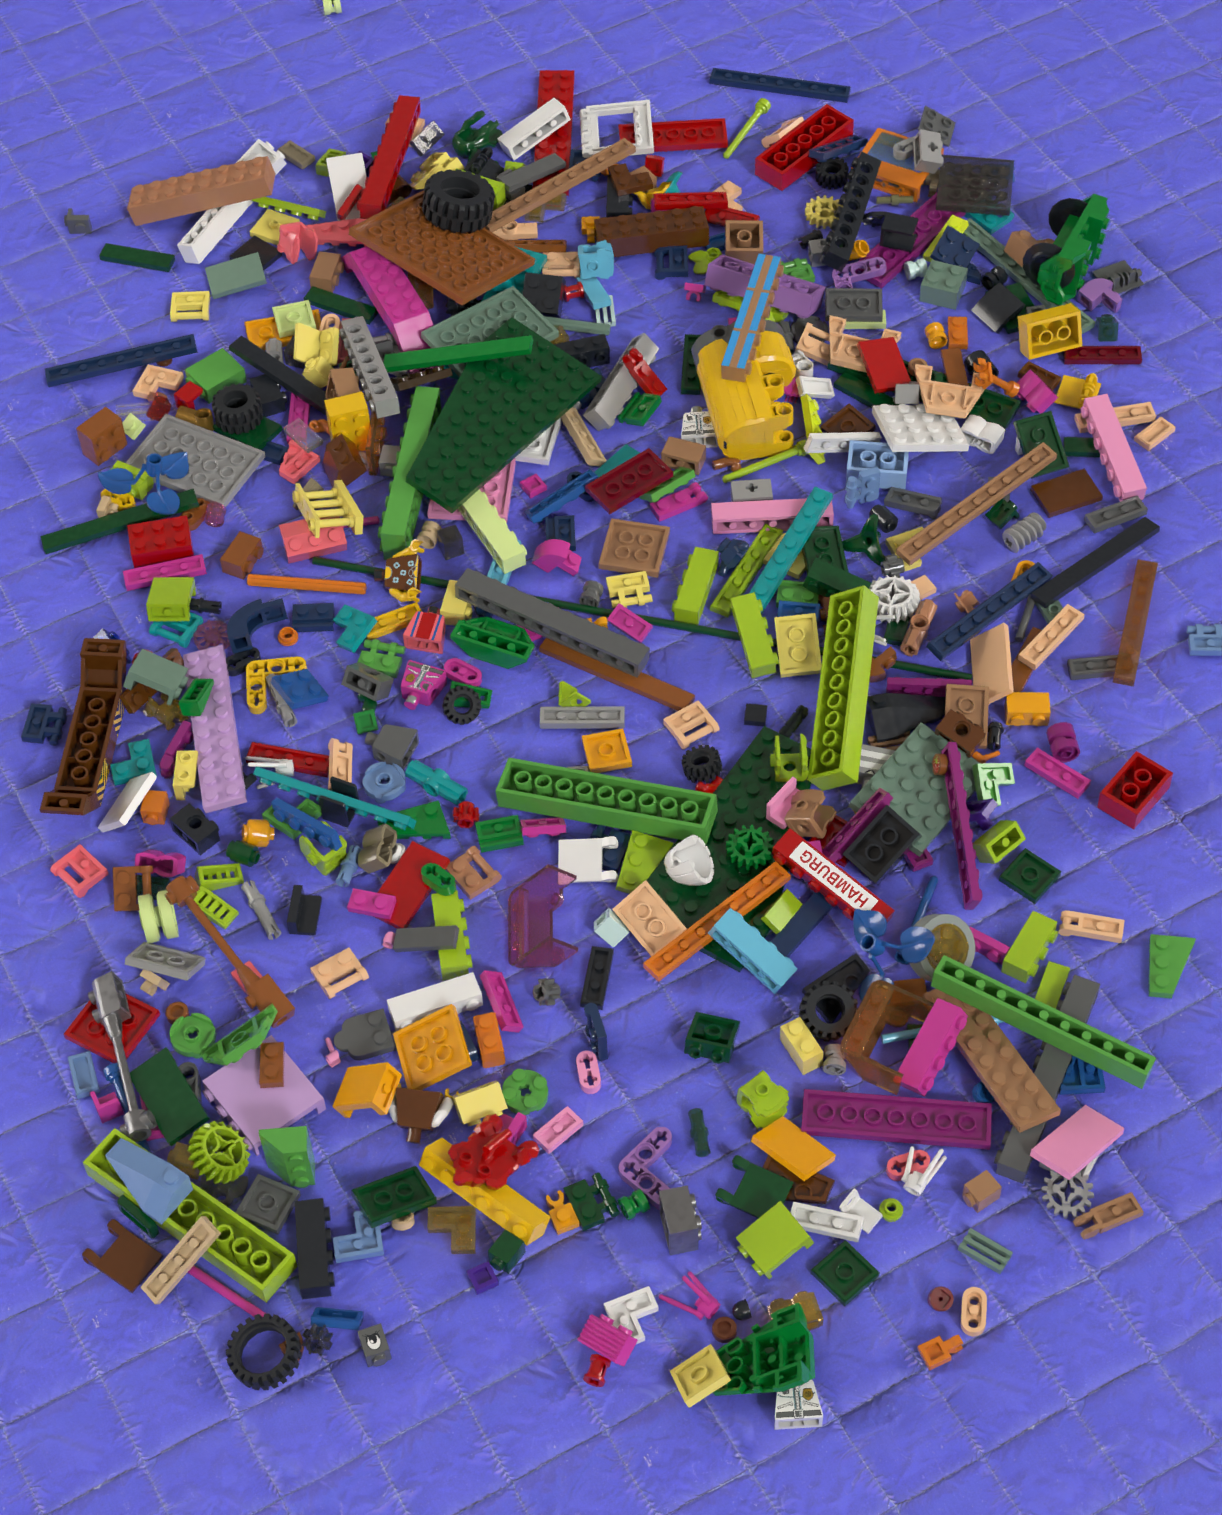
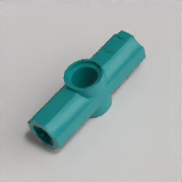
M412 760L407 766L405 776L422 785L424 790L431 796L436 797L440 795L456 805L465 801L468 789L451 780L444 770L440 768L433 770L417 760Z

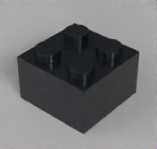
M526 272L523 296L543 316L561 318L566 281L562 276Z

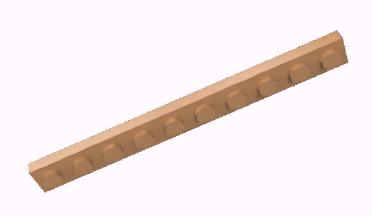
M621 139L494 210L489 224L484 228L491 232L500 229L636 152V147L627 139Z
M1044 442L896 548V554L909 566L1056 460L1057 454Z

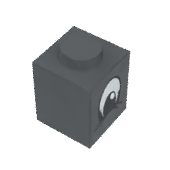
M381 1323L357 1331L368 1367L381 1366L392 1359Z

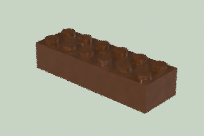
M703 206L594 219L596 242L606 240L608 243H611L614 257L653 253L660 247L687 245V248L709 245V225Z

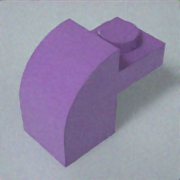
M1097 278L1087 282L1078 291L1077 301L1089 311H1092L1098 304L1103 303L1116 313L1121 308L1122 298L1117 292L1112 291V281Z

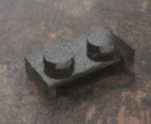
M433 120L410 141V145L421 157L445 134Z

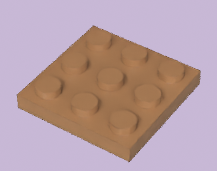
M611 518L599 560V569L629 574L646 571L647 576L658 578L670 535V527Z

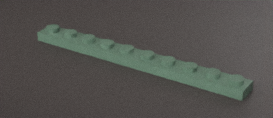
M971 218L967 219L969 226L963 234L980 244L977 250L996 266L1002 267L1014 281L1020 282L1023 288L1045 305V307L1049 309L1061 306L1047 301L1041 287L1035 285L1026 276L1023 267L1004 252L1005 246ZM1068 300L1063 302L1062 305L1069 304L1072 302ZM1080 310L1082 334L1095 327V321Z

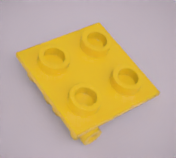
M1090 373L1087 375L1086 380L1063 375L1056 395L1058 398L1054 403L1081 409L1085 398L1098 396L1101 383L1097 382V375Z

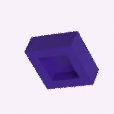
M489 1261L466 1271L477 1295L499 1285V1281Z

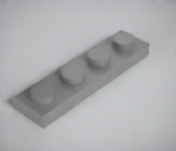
M625 706L540 707V729L625 728Z

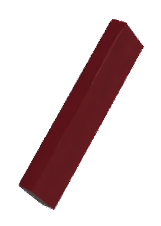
M1082 346L1063 351L1064 364L1142 363L1141 346Z

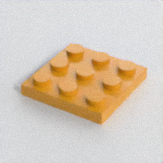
M452 1004L393 1033L407 1089L423 1090L472 1066L457 1010Z

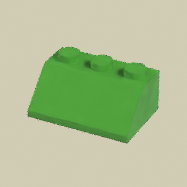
M307 1126L260 1129L259 1137L268 1168L291 1187L305 1188L309 1185H315V1158Z

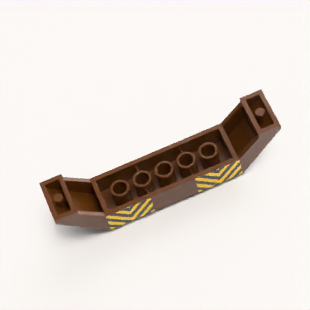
M84 638L80 652V689L55 787L50 792H44L40 806L41 813L84 816L101 807L111 767L110 764L112 763L125 706L119 698L126 690L123 687L126 679L125 640Z

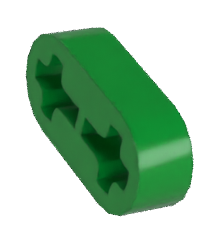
M429 863L422 867V881L438 894L449 896L456 891L454 876L435 863Z

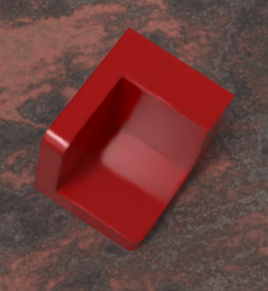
M191 381L187 382L174 393L176 407L184 406L195 410L194 400L203 393V389Z

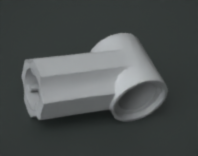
M270 338L265 343L266 352L284 364L282 341Z

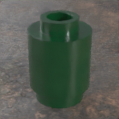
M232 840L227 847L226 856L231 861L252 867L258 863L260 852L259 848L255 845L240 840Z

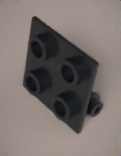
M486 147L482 151L478 149L464 168V171L497 181L496 177L504 172V168L491 159L493 150L490 147Z

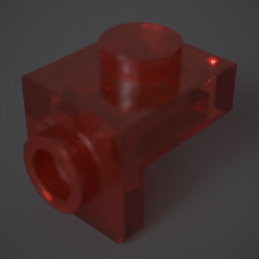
M150 391L147 397L150 406L146 416L160 422L164 415L169 413L172 406L165 394Z

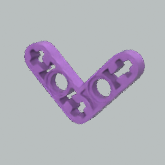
M875 257L846 264L842 272L834 269L832 276L835 288H853L852 283L883 275L886 272V262L881 257ZM858 268L864 269V272L861 274L854 273Z
M666 1127L655 1128L621 1160L618 1167L620 1178L634 1190L641 1189L648 1202L658 1210H660L659 1191L671 1188L651 1173L648 1168L672 1144L671 1131ZM659 1136L660 1138H662L665 1136L666 1141L660 1140L657 1143V1137ZM642 1150H649L652 1155L648 1159H643L639 1156V1153ZM625 1167H627L628 1169L633 1167L634 1174L631 1171H628L626 1173ZM643 1180H650L653 1186L649 1189H644L640 1186V1183Z

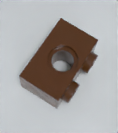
M952 709L938 724L934 733L937 736H942L949 742H957V747L965 752L969 758L972 757L983 743L986 735L979 725L970 723L962 713L955 712ZM963 730L966 735L960 736L956 731Z

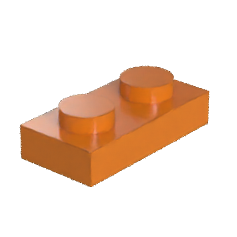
M948 317V349L960 348L967 350V317Z

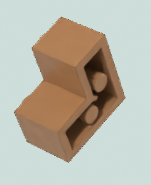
M1026 230L1014 231L1009 237L1004 252L1023 267V257L1027 249L1039 243L1053 244L1054 240L1048 238L1036 240Z

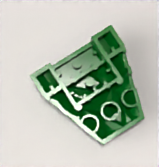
M799 1302L772 1313L771 1317L773 1320L762 1327L758 1323L751 1327L753 1333L741 1340L739 1337H736L716 1350L731 1381L714 1391L713 1394L715 1396L783 1392L815 1378L814 1339L807 1328V1319Z

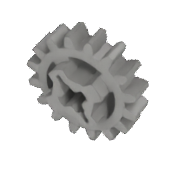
M1051 1170L1050 1175L1052 1178H1044V1182L1048 1186L1041 1187V1191L1047 1193L1042 1196L1043 1202L1049 1201L1046 1207L1047 1210L1055 1209L1054 1216H1058L1061 1212L1064 1219H1067L1068 1214H1072L1075 1219L1077 1218L1076 1212L1079 1211L1084 1214V1206L1091 1207L1092 1204L1088 1199L1094 1198V1193L1088 1191L1093 1189V1183H1086L1089 1179L1088 1175L1082 1177L1081 1171H1079L1068 1180ZM1064 1178L1060 1184H1055L1058 1180ZM1073 1180H1077L1082 1187H1077ZM1069 1183L1071 1193L1069 1194L1068 1201H1066L1064 1192ZM1052 1196L1058 1198L1062 1202V1206L1057 1204ZM1075 1201H1081L1079 1204L1071 1207V1204Z

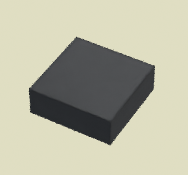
M746 704L744 725L765 726L767 705Z

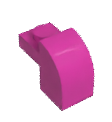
M551 539L544 541L535 548L532 564L547 573L558 566L574 576L579 571L582 557L569 550L570 543Z

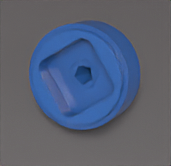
M979 1082L973 1087L972 1095L976 1102L992 1103L995 1101L983 1082Z

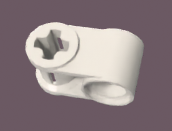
M796 350L792 355L796 367L795 378L798 376L813 377L812 361L801 350Z

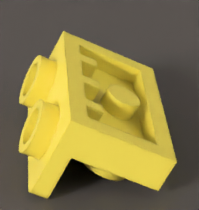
M196 750L177 751L173 778L176 800H185L186 792H189L190 788L195 787L198 751Z

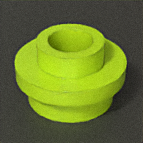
M888 1198L881 1202L879 1212L883 1215L882 1218L884 1220L895 1222L902 1217L903 1206L898 1200ZM888 1207H893V1208H895L896 1210H894V1211H889L887 1208H888Z

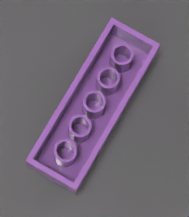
M722 254L708 264L704 285L709 286L714 291H725L730 296L744 297L755 264ZM783 273V276L779 277L778 291H774L775 300L773 304H770V307L779 308V311L784 313H794L800 318H809L821 308L825 286Z

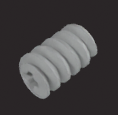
M1035 512L1030 513L1004 531L1002 534L1003 541L1011 552L1017 553L1025 545H1030L1031 541H1036L1037 537L1043 536V531L1046 530V523L1039 514Z

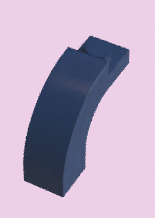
M282 598L262 603V600L259 599L246 604L233 614L227 625V635L233 654L253 649L251 637L258 628L288 619Z

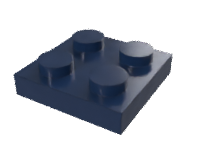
M948 225L930 258L935 261L967 268L980 244Z

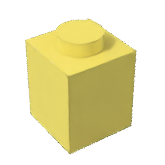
M323 356L315 359L311 358L306 362L302 375L317 387L323 388L328 384L330 369L334 368Z

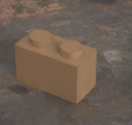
M319 251L309 276L311 288L314 286L333 293L335 286L339 284L340 273L344 271V262L341 260V254Z
M669 436L661 452V460L671 469L676 470L679 467L693 469L695 475H699L706 460V445Z

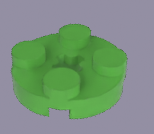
M191 1013V1016L178 1018L170 1028L172 1047L180 1055L196 1059L201 1058L200 1053L212 1046L216 1040V1030L211 1019L200 1013ZM197 1032V1037L189 1038V1033Z
M516 1069L507 1077L502 1086V1093L507 1108L513 1113L517 1114L519 1112L523 1115H528L535 1110H541L547 1103L549 1096L547 1080L535 1071ZM529 1089L531 1094L526 1093L525 1096H522L521 1090Z

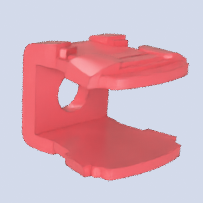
M302 222L280 225L277 250L280 253L284 252L291 264L298 261L300 249L303 250L309 261L315 259L318 236L314 230L307 229Z

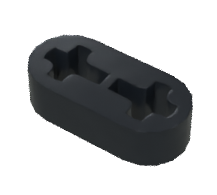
M253 647V649L238 652L227 657L226 663L229 676L240 675L246 671L248 663L261 660L259 650Z

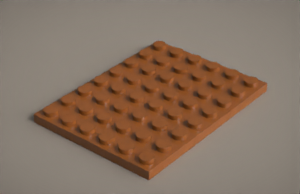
M424 191L349 228V235L357 241L365 244L370 249L381 254L386 259H389L461 305L523 272L535 263V258L486 228L472 233H453L450 230L445 231L439 226H434L431 221L427 220L422 211Z

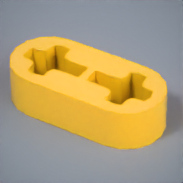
M107 489L101 492V498L102 496H109L111 502L119 506L117 509L119 512L136 507L134 497L128 493L114 494Z

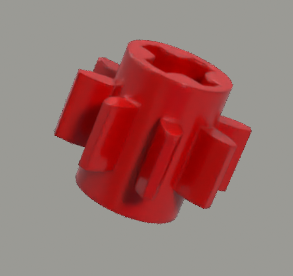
M469 801L459 803V807L453 808V822H457L461 828H471L474 822H479V808Z

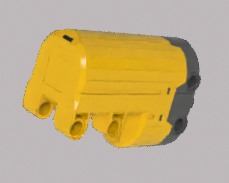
M765 320L766 327L765 331L760 334V346H756V359L751 362V374L747 375L745 382L722 379L721 364L735 322L727 326H714L711 330L703 333L691 348L719 448L729 458L749 460L771 457L794 448L793 433L783 430L793 424V406L787 402L774 401L784 395V386H788L792 382L796 374V367L783 328L771 320Z

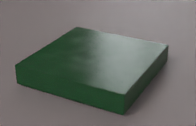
M1025 848L999 876V881L1036 904L1061 876V871Z
M846 1240L811 1269V1274L844 1306L868 1287L880 1274Z

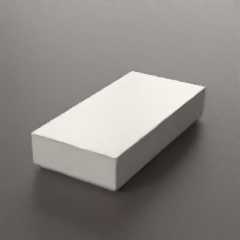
M798 376L795 379L799 396L808 394L813 398L832 399L835 396L831 379Z

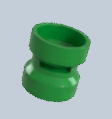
M641 1189L633 1191L628 1197L623 1196L618 1199L620 1210L628 1221L634 1218L637 1213H644L650 1210L648 1200Z

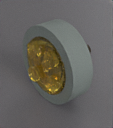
M931 914L921 918L914 925L927 928L935 936L934 944L928 956L919 963H910L918 976L932 982L933 973L944 955L971 967L975 956V940L969 926L962 919L950 914Z

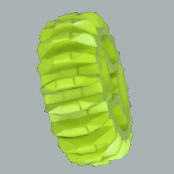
M215 1120L209 1124H203L193 1133L188 1142L190 1146L187 1151L191 1153L188 1160L194 1161L195 1164L192 1168L199 1169L198 1176L206 1175V1181L213 1179L214 1184L220 1182L225 1184L229 1181H235L245 1172V1168L250 1163L247 1159L251 1154L246 1151L249 1145L243 1143L245 1137L238 1135L239 1130H232V1124L225 1126L223 1121L216 1123Z

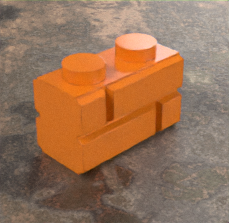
M495 1012L474 1016V1030L483 1068L505 1064L504 1048Z

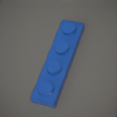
M589 469L525 510L526 517L533 524L543 521L546 516L560 510L569 501L576 500L580 494L586 491L585 485L597 479L598 476Z
M278 797L271 802L274 810L273 814L278 821L289 824L294 830L303 832L308 838L319 841L326 848L329 847L337 851L342 847L336 830Z

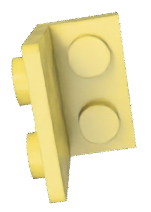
M296 323L294 360L306 364L311 358L315 359L323 356L332 367L336 366L338 362L339 329L332 327L319 331L302 323Z

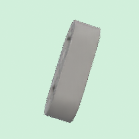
M915 136L894 145L893 157L895 159L905 160L914 156L913 139Z

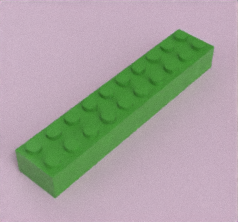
M416 386L415 393L411 394V408L407 410L408 422L404 423V437L400 438L401 450L397 451V466L393 467L394 479L389 483L390 496H386V511L382 512L383 524L378 528V538H381L380 551H383L384 560L392 558L393 555L409 547L413 541L424 494L408 484L406 476L442 411L439 388Z
M509 757L496 788L499 807L624 830H634L679 840L696 835L705 844L708 842L718 811L716 794Z

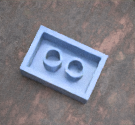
M850 440L846 482L850 476L858 478L859 472L878 467L881 472L879 488L890 489L895 487L905 490L909 452H892L888 443Z

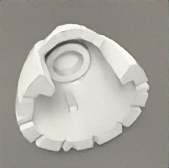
M696 835L689 836L679 842L665 856L664 865L666 871L677 883L691 886L705 885L712 881V876L714 875V869H712L714 868L712 857H709L710 851L705 846L704 841Z

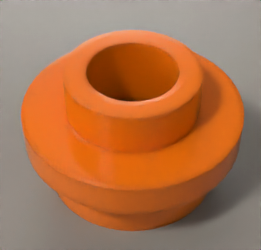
M284 627L278 634V642L283 646H292L298 641V633L292 627Z

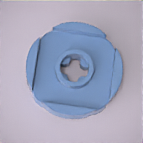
M378 762L371 765L365 771L363 779L364 791L370 798L375 799L377 803L393 800L406 790L405 773L395 763L391 765L386 764V762ZM381 779L385 781L390 780L386 784H381Z

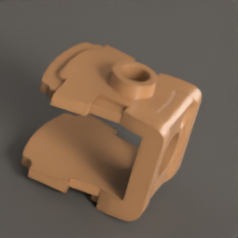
M806 789L797 791L792 796V806L784 820L787 826L802 838H824L827 832L826 826L828 822H832L837 812L832 806L821 805L826 798L823 791Z

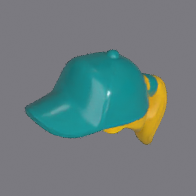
M681 171L674 172L659 187L650 189L646 193L641 191L634 194L638 196L646 209L651 210L653 194L680 193L677 182L683 173Z

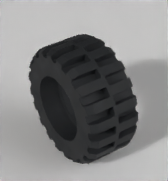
M451 169L445 172L439 171L433 174L425 183L422 211L429 222L431 221L434 226H439L442 230H450L453 233L476 232V230L486 227L492 218L495 192L491 184L485 178L482 179L478 174L474 175L469 171L464 172L458 169L456 171Z

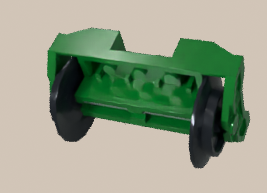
M1092 194L1083 200L1063 199L1052 206L1049 212V225L1057 238L1053 244H1034L1027 249L1023 257V269L1026 276L1035 285L1041 287L1047 301L1062 305L1063 302L1074 298L1078 290L1084 286L1085 280L1082 279L1083 276H1086L1089 265L1092 266L1095 260H1099L1102 254L1100 245H1103L1106 234H1104V230H1107L1110 219L1107 218L1109 214L1108 198Z

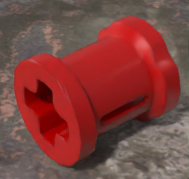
M580 281L575 285H565V302H569L573 298H584V289Z
M592 1354L588 1372L584 1374L583 1380L589 1385L603 1387L605 1384L604 1376L607 1368L611 1365V1360L599 1354Z

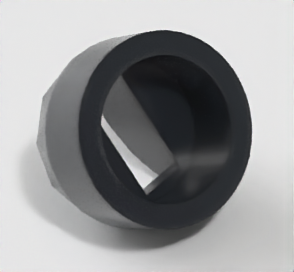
M746 1299L734 1304L732 1312L736 1319L747 1320L752 1318Z

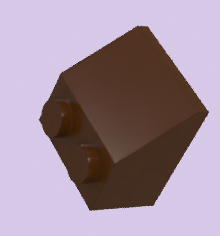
M341 433L326 444L322 465L332 488H334V480H342L345 486H348L367 471L355 443Z

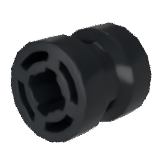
M996 266L990 272L981 276L982 285L989 291L998 283L1004 284L1007 282V273L1002 267Z

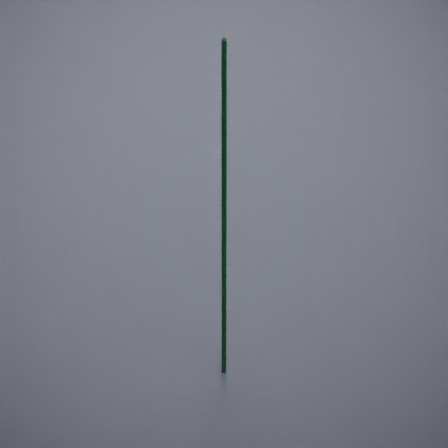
M315 556L312 561L314 565L374 575L375 569H382ZM421 576V584L447 588L449 580ZM534 596L560 609L609 617L613 612L612 609ZM636 614L654 626L741 641L739 633L735 631ZM772 638L774 645L772 647H777V639ZM820 647V655L822 656L824 647ZM897 660L891 667L950 679L972 680V674Z

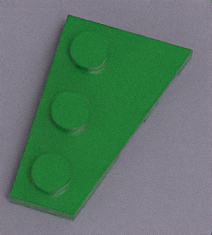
M439 800L397 811V813L410 816L417 821L414 829L406 827V830H401L394 827V823L386 822L397 832V839H409L410 837L423 836V839H431V836H443V839H451ZM377 821L378 826L383 825V823Z

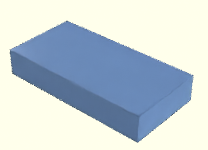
M86 1051L69 1056L68 1062L77 1098L91 1096L90 1092L92 1091L95 1094L100 1093L91 1052Z

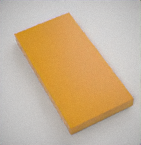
M319 309L312 310L316 328L319 330L321 318ZM274 317L245 322L248 340L262 350H266L265 343L270 338L282 341V347L294 345L295 335L279 337Z

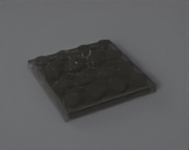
M942 155L943 164L940 167L936 210L1010 216L1014 160Z

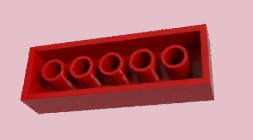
M824 105L755 158V175L783 191L819 163L815 158L809 157V150L853 135L854 120L830 105Z

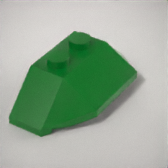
M490 617L473 618L467 621L459 620L450 635V638L470 657L506 669L526 663L535 648L534 643L524 628Z

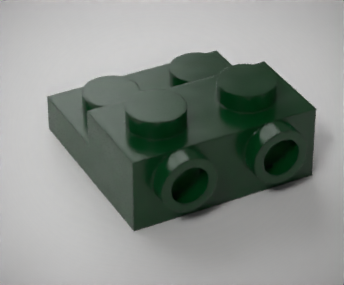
M696 1012L686 1036L684 1053L689 1054L694 1059L704 1057L711 1059L717 1064L722 1062L729 1063L740 1028V1021Z

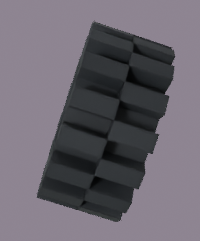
M839 157L835 159L829 158L826 162L817 163L815 178L818 185H822V188L827 186L829 190H831V187H834V190L838 186L842 188L848 181L846 179L849 169L847 162L844 163L843 159L839 161Z
M456 686L446 694L442 709H444L443 713L448 717L449 721L451 720L454 724L464 725L471 723L479 715L481 698L479 699V694L473 691V688ZM464 697L469 701L470 709L468 712L458 713L455 710L454 701L457 698Z
M698 745L699 748L697 749L694 746L691 748L692 751L687 750L686 755L683 754L682 756L685 777H687V780H691L692 783H695L697 780L698 782L705 780L708 783L710 778L715 780V775L719 776L720 771L722 772L719 751L715 750L713 746L710 748L709 745H705V748L702 745Z

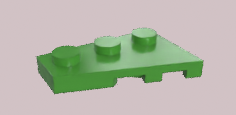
M1150 935L1149 997L1172 999L1196 938Z

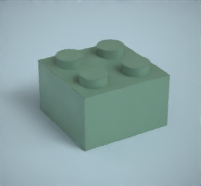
M931 260L921 283L919 301L956 310L966 286L968 268Z

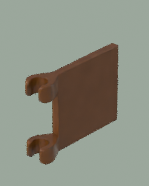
M111 1219L107 1224L108 1231L118 1238L101 1258L91 1249H85L82 1253L83 1260L133 1293L162 1259L163 1255L125 1229L118 1221Z

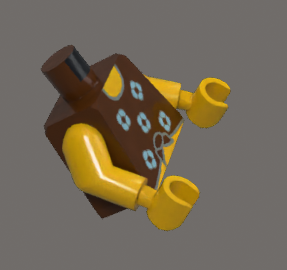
M414 539L409 547L393 555L392 558L387 559L385 569H375L374 571L375 582H385L384 585L387 591L400 602L415 601L418 603L420 601L417 597H420V593H422L420 591L422 559L417 552L424 553V549L419 547L424 542Z

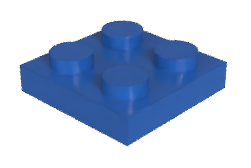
M308 669L273 676L271 679L273 687L292 710L327 702L329 695Z

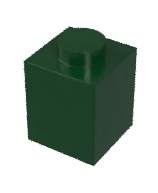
M504 1230L488 1250L490 1265L498 1271L503 1270L509 1274L525 1254V1242L509 1231Z

